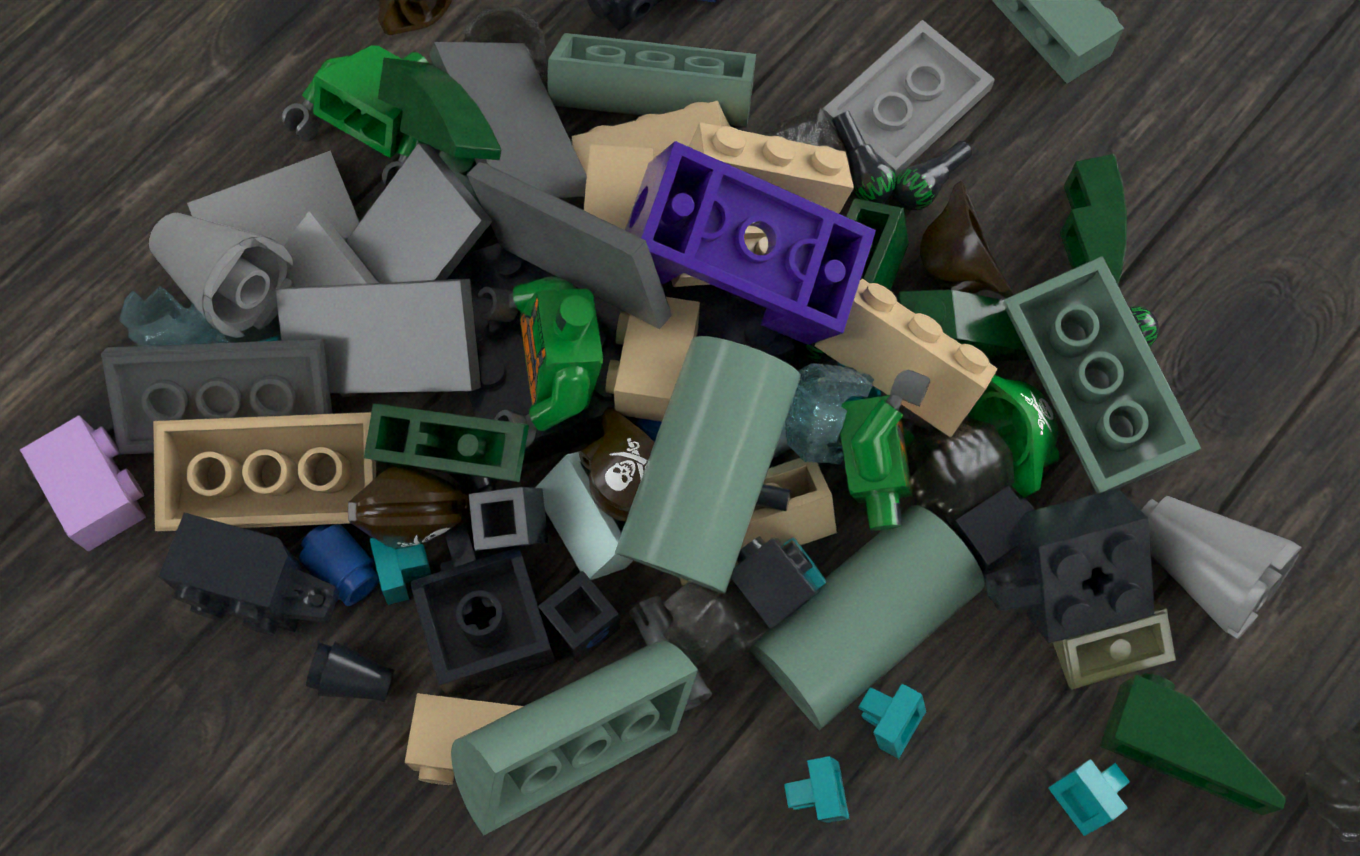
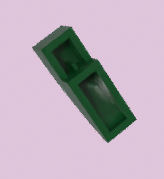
M384 57L378 99L403 110L401 132L453 157L500 160L502 149L490 124L476 102L457 81L430 63Z
M1115 154L1075 162L1064 184L1072 210L1060 231V236L1072 270L1103 256L1118 285L1123 270L1127 244V209L1123 182Z

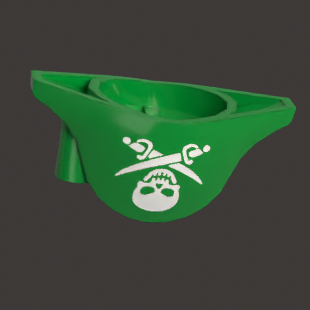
M994 374L987 388L968 413L969 424L973 437L988 462L1025 498L1040 490L1043 468L1053 465L1059 460V451L1055 446L1058 439V422L1052 406L1039 390L1023 381L1007 380Z

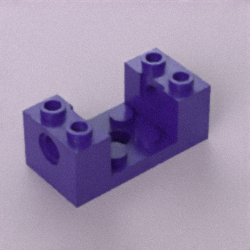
M674 141L648 163L625 231L646 240L661 284H665L683 273L766 307L761 326L807 345L843 334L876 230L677 141ZM748 226L758 227L766 234L768 248L764 255L754 254L747 248L744 234Z

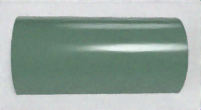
M564 33L548 59V95L554 106L641 116L647 114L660 115L681 110L696 102L710 103L718 101L730 126L747 127L756 54Z
M1103 256L1004 300L1003 305L1097 494L1117 488L1120 489L1191 456L1201 449Z
M710 336L692 338L615 554L714 591L726 592L801 378L800 373L795 368L772 355L740 343Z
M910 506L901 514L903 526L880 531L825 577L827 583L819 588L821 592L779 625L773 628L767 626L746 645L819 731L984 588L985 582L982 571L966 545L947 524L921 506Z
M656 641L456 739L451 748L454 776L463 801L483 836L677 733L698 671L690 659L675 645L667 641Z

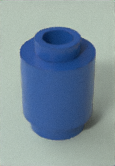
M327 524L320 525L310 531L302 540L301 546L303 550L299 555V561L313 577L335 586L340 591L338 600L340 599L346 606H351L362 600L378 584V573L374 570L376 567L375 561L343 525L335 524L330 527Z

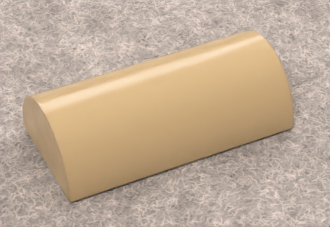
M372 412L153 421L155 531H177L184 512L240 528L350 524L348 521V502L382 472L387 470L386 463L364 458Z

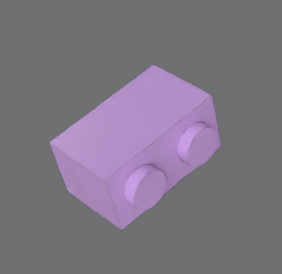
M77 416L20 449L66 534L88 552L146 518L137 502L138 499L144 496V493L128 469H124L121 472L118 469L113 457L120 452L111 436L102 426L94 430L85 420Z

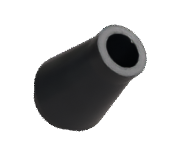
M336 641L333 646L319 643L309 669L306 687L317 689L318 696L374 699L385 702L395 669L384 667Z

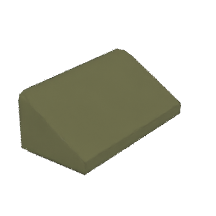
M1154 601L1155 615L1053 642L1068 686L1071 689H1075L1176 660L1167 608Z

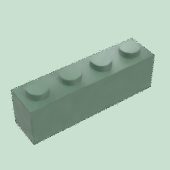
M992 0L1067 84L1110 57L1124 30L1114 12L1104 7L1099 0Z

